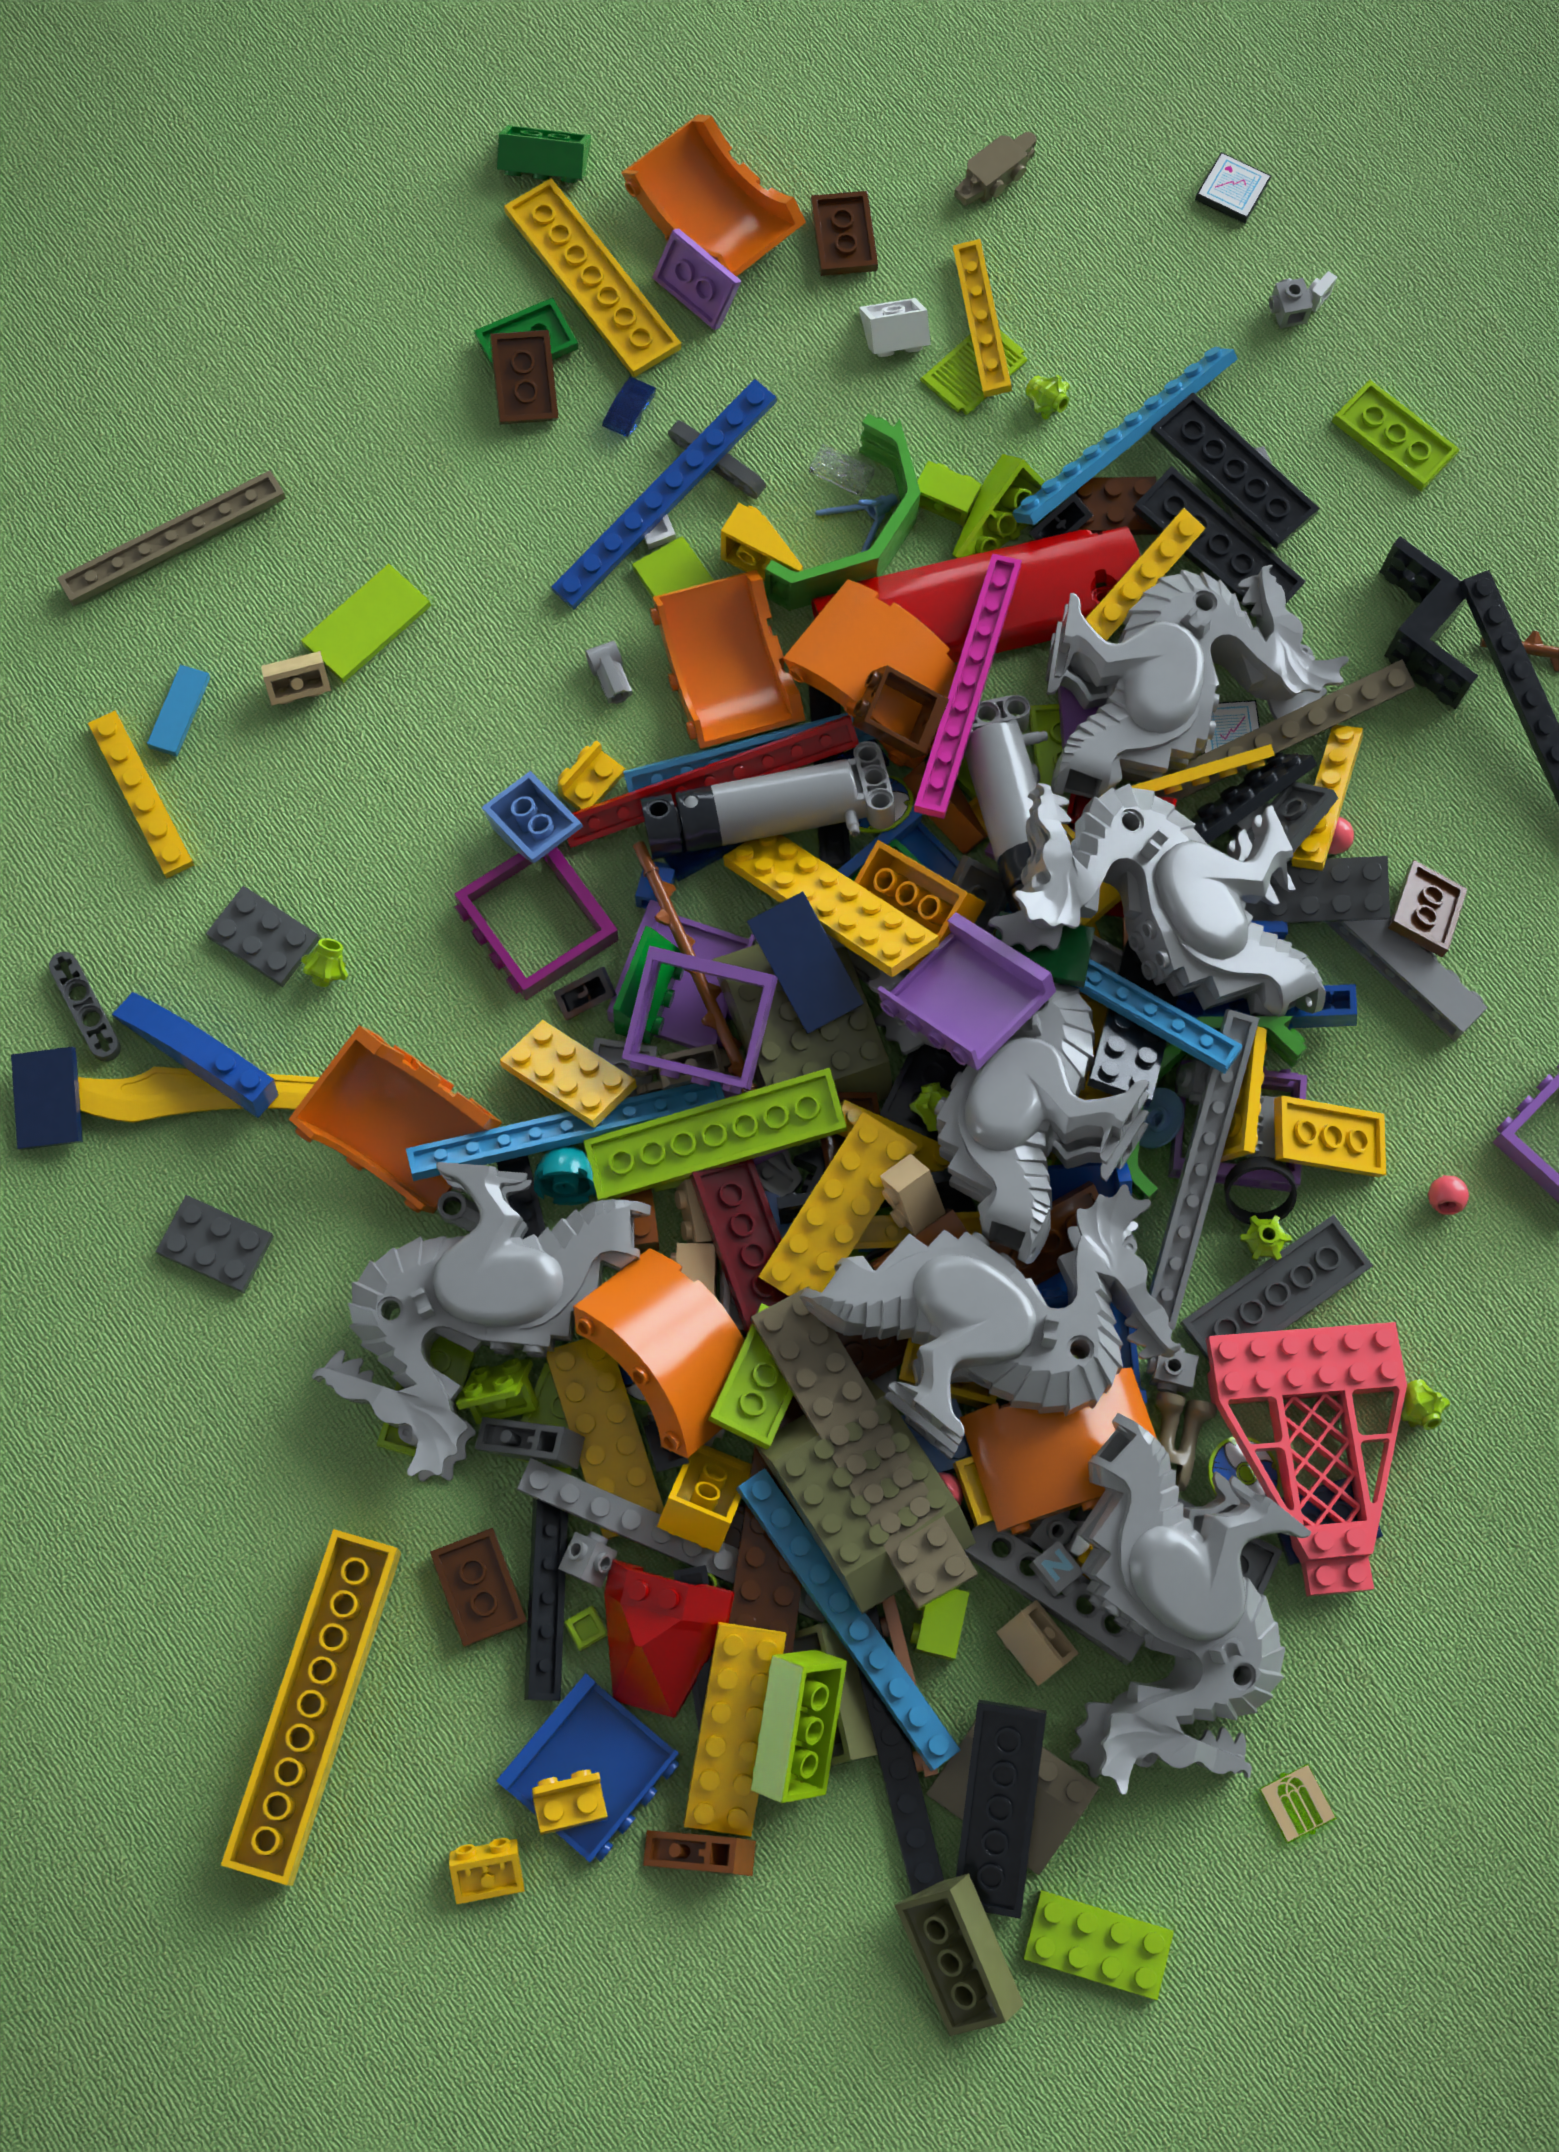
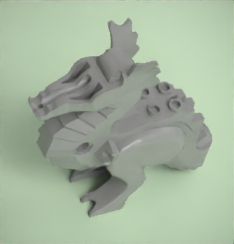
M1273 565L1263 566L1258 575L1242 580L1237 586L1239 589H1249L1241 604L1255 605L1250 615L1252 617L1256 616V627H1253L1247 612L1241 611L1236 594H1231L1221 579L1216 581L1203 571L1200 576L1181 570L1180 574L1160 577L1156 585L1143 592L1140 600L1128 611L1123 621L1126 627L1118 640L1119 643L1116 644L1103 639L1091 627L1081 613L1079 597L1074 593H1070L1069 603L1065 604L1063 620L1062 622H1057L1056 633H1053L1051 637L1045 681H1048L1046 694L1053 695L1059 686H1063L1073 693L1084 709L1102 707L1098 708L1096 714L1088 716L1086 722L1079 724L1075 732L1068 738L1054 769L1051 781L1052 793L1062 795L1063 791L1088 798H1093L1094 796L1099 798L1112 787L1116 790V785L1121 779L1145 782L1162 777V773H1166L1168 768L1185 770L1189 759H1196L1199 753L1205 752L1208 739L1212 740L1215 733L1216 722L1211 721L1212 712L1215 713L1218 707L1219 694H1215V691L1220 684L1214 663L1224 667L1255 698L1266 700L1276 720L1324 697L1327 694L1324 686H1340L1344 682L1340 675V669L1347 664L1349 659L1347 656H1342L1329 660H1315L1310 647L1301 644L1303 625L1295 615L1287 611L1285 607V592L1282 586L1276 583V577L1269 573Z
M1038 783L1035 789L1028 794L1027 798L1033 801V805L1029 809L1030 817L1026 821V835L1031 849V858L1021 873L1024 887L1013 894L1014 898L1019 902L1021 911L1004 916H995L988 922L990 927L1000 930L1002 942L1010 947L1021 944L1027 952H1031L1038 946H1047L1051 951H1054L1059 944L1064 925L1076 929L1079 926L1080 917L1092 918L1098 912L1100 886L1102 882H1105L1117 889L1121 896L1130 947L1136 952L1142 962L1141 969L1144 977L1147 980L1152 979L1156 986L1166 983L1173 997L1194 992L1203 1010L1244 998L1247 1000L1250 1014L1253 1016L1280 1017L1284 1016L1288 1009L1295 1006L1308 1013L1322 1011L1326 991L1321 982L1323 980L1318 974L1319 971L1312 964V961L1306 957L1308 955L1291 948L1292 943L1278 939L1277 934L1263 931L1264 926L1251 922L1253 916L1245 910L1246 902L1257 904L1261 900L1271 906L1279 904L1278 898L1270 884L1271 876H1274L1284 890L1288 892L1296 890L1287 872V862L1294 857L1293 848L1272 805L1264 809L1262 817L1257 815L1252 821V830L1255 838L1253 845L1246 830H1241L1236 837V841L1234 839L1228 844V855L1209 846L1194 829L1196 824L1175 810V805L1155 796V791L1132 788L1130 783L1117 790H1114L1112 787L1099 798L1094 796L1084 807L1082 816L1075 822V839L1071 842V845L1066 835L1067 832L1061 825L1071 822V818L1061 808L1067 806L1069 800L1053 794L1051 786L1043 783Z
M881 971L880 976L875 980L869 981L868 984L869 988L879 994L877 989L880 986L891 992L903 978L898 974L892 978ZM1054 983L1056 992L978 1071L967 1065L963 1073L958 1072L951 1085L952 1091L948 1098L942 1097L937 1103L934 1112L937 1115L936 1129L938 1130V1144L941 1145L939 1149L940 1157L950 1162L948 1172L952 1174V1177L949 1180V1185L980 1202L978 1210L982 1235L990 1241H995L1018 1251L1017 1259L1026 1264L1034 1262L1038 1254H1040L1051 1229L1052 1191L1046 1157H1049L1052 1152L1067 1169L1089 1162L1102 1163L1100 1177L1107 1182L1115 1167L1121 1169L1125 1165L1148 1128V1124L1144 1121L1149 1111L1141 1110L1149 1097V1093L1144 1092L1149 1085L1147 1080L1137 1081L1128 1091L1122 1094L1100 1099L1084 1100L1079 1098L1080 1091L1085 1089L1088 1071H1091L1094 1062L1095 1032L1092 1026L1093 1010L1080 996L1079 988ZM883 1011L874 1019L876 1026L886 1028L885 1038L887 1041H896L900 1044L903 1055L917 1050L924 1044L936 1048L925 1035L920 1032H912L905 1025L904 1021L897 1016L892 1018Z
M437 1162L436 1167L446 1182L454 1190L467 1193L476 1203L480 1211V1220L476 1228L466 1236L454 1238L441 1236L424 1241L420 1236L399 1249L393 1247L375 1263L370 1260L358 1282H352V1303H348L352 1318V1324L349 1327L362 1340L361 1346L379 1356L377 1361L393 1371V1378L404 1388L396 1391L374 1384L372 1382L374 1375L372 1370L359 1373L364 1362L362 1358L352 1359L343 1363L346 1354L344 1350L337 1352L324 1368L316 1369L312 1374V1379L317 1382L325 1379L326 1385L333 1388L338 1395L346 1400L360 1404H371L375 1415L380 1420L395 1428H399V1437L404 1442L417 1447L413 1461L407 1470L409 1476H415L419 1473L418 1478L423 1482L433 1475L441 1476L451 1481L453 1479L454 1464L467 1458L465 1446L467 1441L476 1434V1431L467 1421L458 1416L455 1399L463 1387L437 1371L430 1359V1350L433 1343L442 1336L473 1353L484 1345L490 1347V1350H494L495 1354L514 1355V1350H523V1352L527 1353V1356L545 1358L547 1351L554 1352L555 1340L572 1341L575 1325L573 1306L602 1285L604 1267L620 1271L632 1261L640 1259V1250L634 1248V1218L650 1216L651 1205L638 1201L615 1199L594 1201L580 1212L575 1209L566 1219L561 1218L551 1231L547 1227L538 1238L533 1234L523 1239L528 1231V1226L522 1217L510 1207L508 1199L511 1195L529 1189L531 1180H526L527 1173L498 1171L496 1167L485 1165ZM400 1308L399 1316L390 1320L392 1311Z
M1126 1184L1122 1185L1113 1197L1108 1198L1100 1194L1092 1207L1077 1209L1076 1221L1078 1226H1072L1067 1229L1068 1239L1074 1251L1059 1256L1057 1260L1058 1267L1067 1286L1068 1306L1065 1308L1056 1309L1048 1307L1031 1278L1025 1279L1023 1274L1015 1267L1016 1263L1008 1255L1005 1253L998 1254L988 1247L990 1243L982 1234L974 1232L971 1235L965 1231L957 1239L946 1230H943L928 1247L909 1233L876 1271L871 1268L864 1256L841 1258L834 1266L835 1275L822 1293L806 1288L799 1296L808 1311L816 1316L818 1320L843 1335H862L863 1339L878 1337L880 1340L896 1336L897 1341L911 1338L912 1343L921 1345L917 1351L918 1359L913 1361L912 1366L916 1386L902 1382H892L887 1387L892 1392L886 1393L884 1398L906 1415L905 1422L909 1427L950 1460L956 1453L965 1432L963 1424L955 1416L952 1409L950 1385L953 1383H977L989 1389L990 1394L1010 1401V1407L1038 1410L1039 1414L1064 1412L1066 1417L1087 1406L1093 1409L1103 1392L1107 1394L1116 1374H1119L1123 1368L1120 1353L1123 1343L1114 1328L1117 1322L1110 1308L1111 1302L1127 1317L1124 1324L1137 1329L1127 1337V1340L1136 1345L1146 1347L1138 1354L1140 1359H1149L1160 1355L1171 1358L1181 1348V1343L1177 1344L1171 1340L1173 1331L1168 1327L1169 1318L1165 1309L1147 1291V1267L1144 1261L1135 1254L1137 1243L1132 1232L1137 1230L1138 1224L1133 1222V1220L1149 1209L1151 1201L1149 1199H1134Z
M1117 1413L1112 1420V1425L1115 1428L1114 1433L1097 1454L1093 1455L1088 1461L1089 1482L1104 1487L1105 1492L1077 1533V1535L1093 1547L1080 1570L1091 1579L1090 1584L1086 1588V1591L1092 1595L1088 1601L1102 1612L1108 1611L1115 1616L1113 1621L1128 1632L1133 1631L1140 1637L1145 1638V1647L1174 1655L1175 1665L1172 1672L1162 1680L1152 1683L1130 1681L1128 1691L1119 1694L1112 1703H1086L1087 1718L1082 1725L1075 1729L1076 1734L1080 1738V1744L1070 1753V1758L1085 1762L1088 1766V1775L1092 1778L1098 1777L1099 1774L1112 1777L1115 1780L1118 1792L1123 1795L1128 1791L1129 1777L1133 1765L1150 1767L1157 1759L1175 1768H1185L1196 1763L1217 1774H1225L1229 1771L1234 1774L1243 1772L1245 1777L1250 1778L1252 1766L1245 1761L1246 1739L1243 1733H1238L1235 1741H1233L1231 1735L1224 1727H1220L1216 1739L1212 1732L1206 1729L1198 1740L1183 1733L1180 1724H1193L1195 1719L1215 1721L1216 1717L1237 1720L1238 1716L1257 1713L1259 1706L1274 1697L1270 1692L1284 1678L1281 1674V1668L1286 1647L1280 1645L1278 1622L1273 1620L1266 1595L1258 1593L1250 1579L1243 1577L1240 1561L1241 1551L1249 1541L1261 1536L1281 1532L1285 1535L1306 1538L1312 1532L1267 1496L1256 1494L1233 1475L1228 1481L1216 1471L1212 1477L1217 1493L1215 1500L1205 1506L1183 1507V1503L1178 1502L1179 1487L1175 1485L1176 1470L1171 1469L1169 1453L1166 1452L1164 1446L1148 1430H1145L1130 1418Z

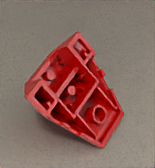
M613 1559L604 1591L613 1698L627 1705L675 1718L697 1681L696 1677L704 1663L708 1662L712 1655L711 1651L715 1644L718 1622L729 1623L735 1592L708 1584L692 1585L643 1572L644 1567Z

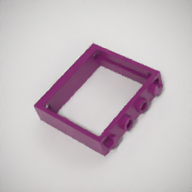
M557 847L543 856V858L596 929L597 933L528 978L519 969L472 902L525 869L532 862L517 853L454 894L457 903L454 908L458 912L460 919L463 922L467 920L474 928L471 930V933L480 946L485 944L491 951L488 956L498 971L503 968L508 975L506 982L511 990L513 989L516 994L520 992L525 1000L536 995L619 941L618 929Z

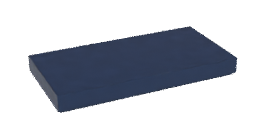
M803 891L747 921L807 1035L864 1005L862 998Z

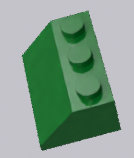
M507 125L499 133L497 169L504 170V174L509 176H521L523 172L532 173V177L535 179L547 180L550 176L561 177L562 182L577 183L578 179L582 180L586 174L591 135Z
M645 926L613 1007L615 1033L625 1037L628 1034L649 946L681 953L677 946L648 926ZM661 964L642 1042L651 1044L654 1035H660L665 1020L661 1016L664 1008H670L675 996V990H672L675 980L681 981L684 969Z

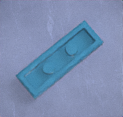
M180 664L147 742L150 749L178 757L209 683V673Z

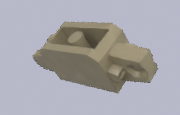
M1029 131L1019 135L1014 140L1009 136H999L968 160L965 179L955 188L954 196L964 206L978 199L985 203L992 197H998L1012 181L1016 182L1024 176L1027 170V162L1030 158L1034 157V146H1036L1037 136Z
M709 1044L657 1057L731 1075L728 1071L731 1062L725 1053V1049L718 1048V1044ZM740 1050L739 1052H740V1054H741V1056H742V1058H743V1060H744V1063H745L743 1051ZM649 1066L648 1072L634 1068L631 1070L633 1078H642L654 1074L657 1077V1082L637 1087L636 1092L638 1096L694 1084L691 1082L692 1076L680 1073L679 1079L660 1075L661 1069Z

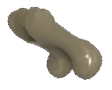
M1158 1392L1156 1404L1161 1412L1159 1442L1164 1446L1166 1452L1169 1453L1170 1463L1178 1465L1175 1485L1179 1487V1491H1185L1193 1472L1200 1429L1203 1423L1215 1417L1217 1407L1213 1403L1201 1400H1189L1185 1406V1397L1169 1392ZM1185 1406L1181 1442L1179 1449L1176 1450L1174 1448L1176 1431L1179 1425L1180 1415Z

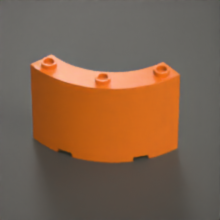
M698 114L622 171L621 174L626 181L624 183L626 190L631 196L637 198L652 221L665 235L667 242L672 230L679 228L737 277L804 225L806 220L794 197L780 193L772 187L769 190L764 189L760 186V178L744 162L739 165L729 153L732 147L711 115Z
M757 570L652 597L654 607L650 608V614L654 626L659 625L672 673L668 674L672 692L678 691L688 720L686 722V729L689 739H695L700 749L806 721L800 692L789 672L785 673L784 655L777 635L773 636L771 625L768 626L767 619L772 618L763 578Z
M848 579L783 657L789 668L790 676L799 683L805 682L841 704L846 713L853 718L856 716L853 714L854 708L866 692L865 682L868 675L873 670L886 665L948 698L958 663L955 665L946 654L950 649L928 627L895 602L891 606L877 599L879 597L878 592ZM884 684L870 719L909 740L923 705ZM937 731L928 750V753L932 750ZM879 740L888 752L889 759L897 766L904 765L915 769L927 756L924 755L913 759Z
M360 1025L288 1119L297 1126L295 1132L304 1140L310 1143L312 1140H316L347 1157L345 1160L359 1171L363 1168L367 1169L406 1198L404 1203L410 1209L417 1213H420L422 1210L432 1214L438 1208L439 1198L442 1194L451 1191L452 1187L442 1175L413 1181L406 1148L498 1128L502 1124L499 1119L472 1098L467 1099L458 1091L456 1094L453 1093L451 1090L455 1085L396 1045L392 1048L381 1036Z
M649 1248L640 1255V1259L629 1263L573 1306L576 1333L606 1351L620 1364L640 1389L656 1421L661 1447L689 1458L723 1429L708 1421V1418L744 1338L725 1308L699 1280L693 1282L681 1272L683 1268L681 1265Z
M1122 1368L1120 1373L1116 1374L1111 1388L1107 1394L1103 1392L1093 1409L1087 1406L1066 1417L1064 1412L1039 1414L1038 1410L1010 1407V1402L1001 1406L995 1403L959 1417L964 1426V1433L998 1532L1011 1530L1012 1535H1017L1031 1530V1523L1081 1506L1083 1511L1093 1509L1105 1492V1488L1089 1482L1088 1461L1093 1455L1097 1454L1114 1433L1115 1428L1112 1425V1420L1117 1413L1137 1422L1156 1437L1132 1368Z

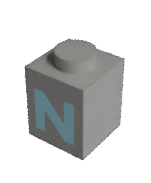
M1059 1540L1029 1564L1054 1597L1061 1591L1067 1596L1081 1584L1077 1579L1083 1574L1080 1570L1081 1567Z

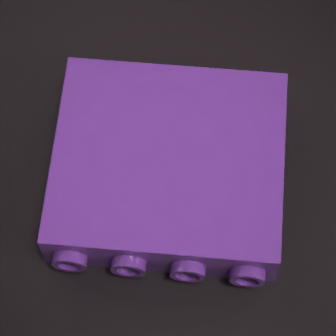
M650 900L616 986L615 992L617 996L611 999L607 1010L608 1021L614 1023L613 1007L645 926L653 928L678 947L669 926L656 922L654 918L661 910L656 901ZM678 916L685 933L695 940L692 948L696 957L712 960L753 946L756 943L752 933L750 939ZM684 971L681 981L675 980L672 990H675V996L671 1007H665L661 1016L665 1018L662 1031L659 1036H654L690 1049L709 1044H718L719 1048H723L716 1029L702 1024L701 1019L707 1013L706 1007L691 974ZM704 974L709 983L720 986L716 976ZM721 992L716 1001L727 1023L728 1019L732 1020L724 995Z
M955 912L947 920L951 933L939 946L932 950L891 992L882 986L877 990L882 1002L880 1006L887 1015L892 1018L897 1016L904 1021L905 1025L912 1032L922 1033L933 1046L938 1049L943 1047L950 1052L959 1064H968L978 1071L1056 992L1051 972Z

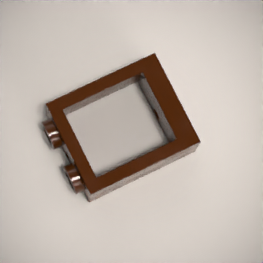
M888 665L873 670L865 682L866 692L854 708L853 714L856 716L852 726L913 759L927 755L949 699ZM884 684L923 705L909 740L870 719Z

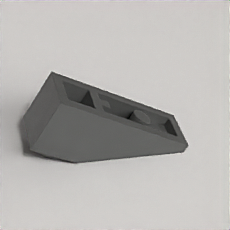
M483 1417L475 1449L525 1461H530V1458L549 1466L578 1469L585 1437L566 1427Z

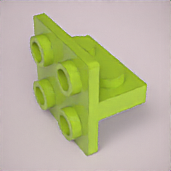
M513 1358L502 1365L494 1367L485 1365L476 1368L471 1373L456 1402L458 1409L470 1408L476 1424H481L483 1417L502 1419L536 1411L539 1402L528 1379V1374L533 1365L531 1358L523 1360Z

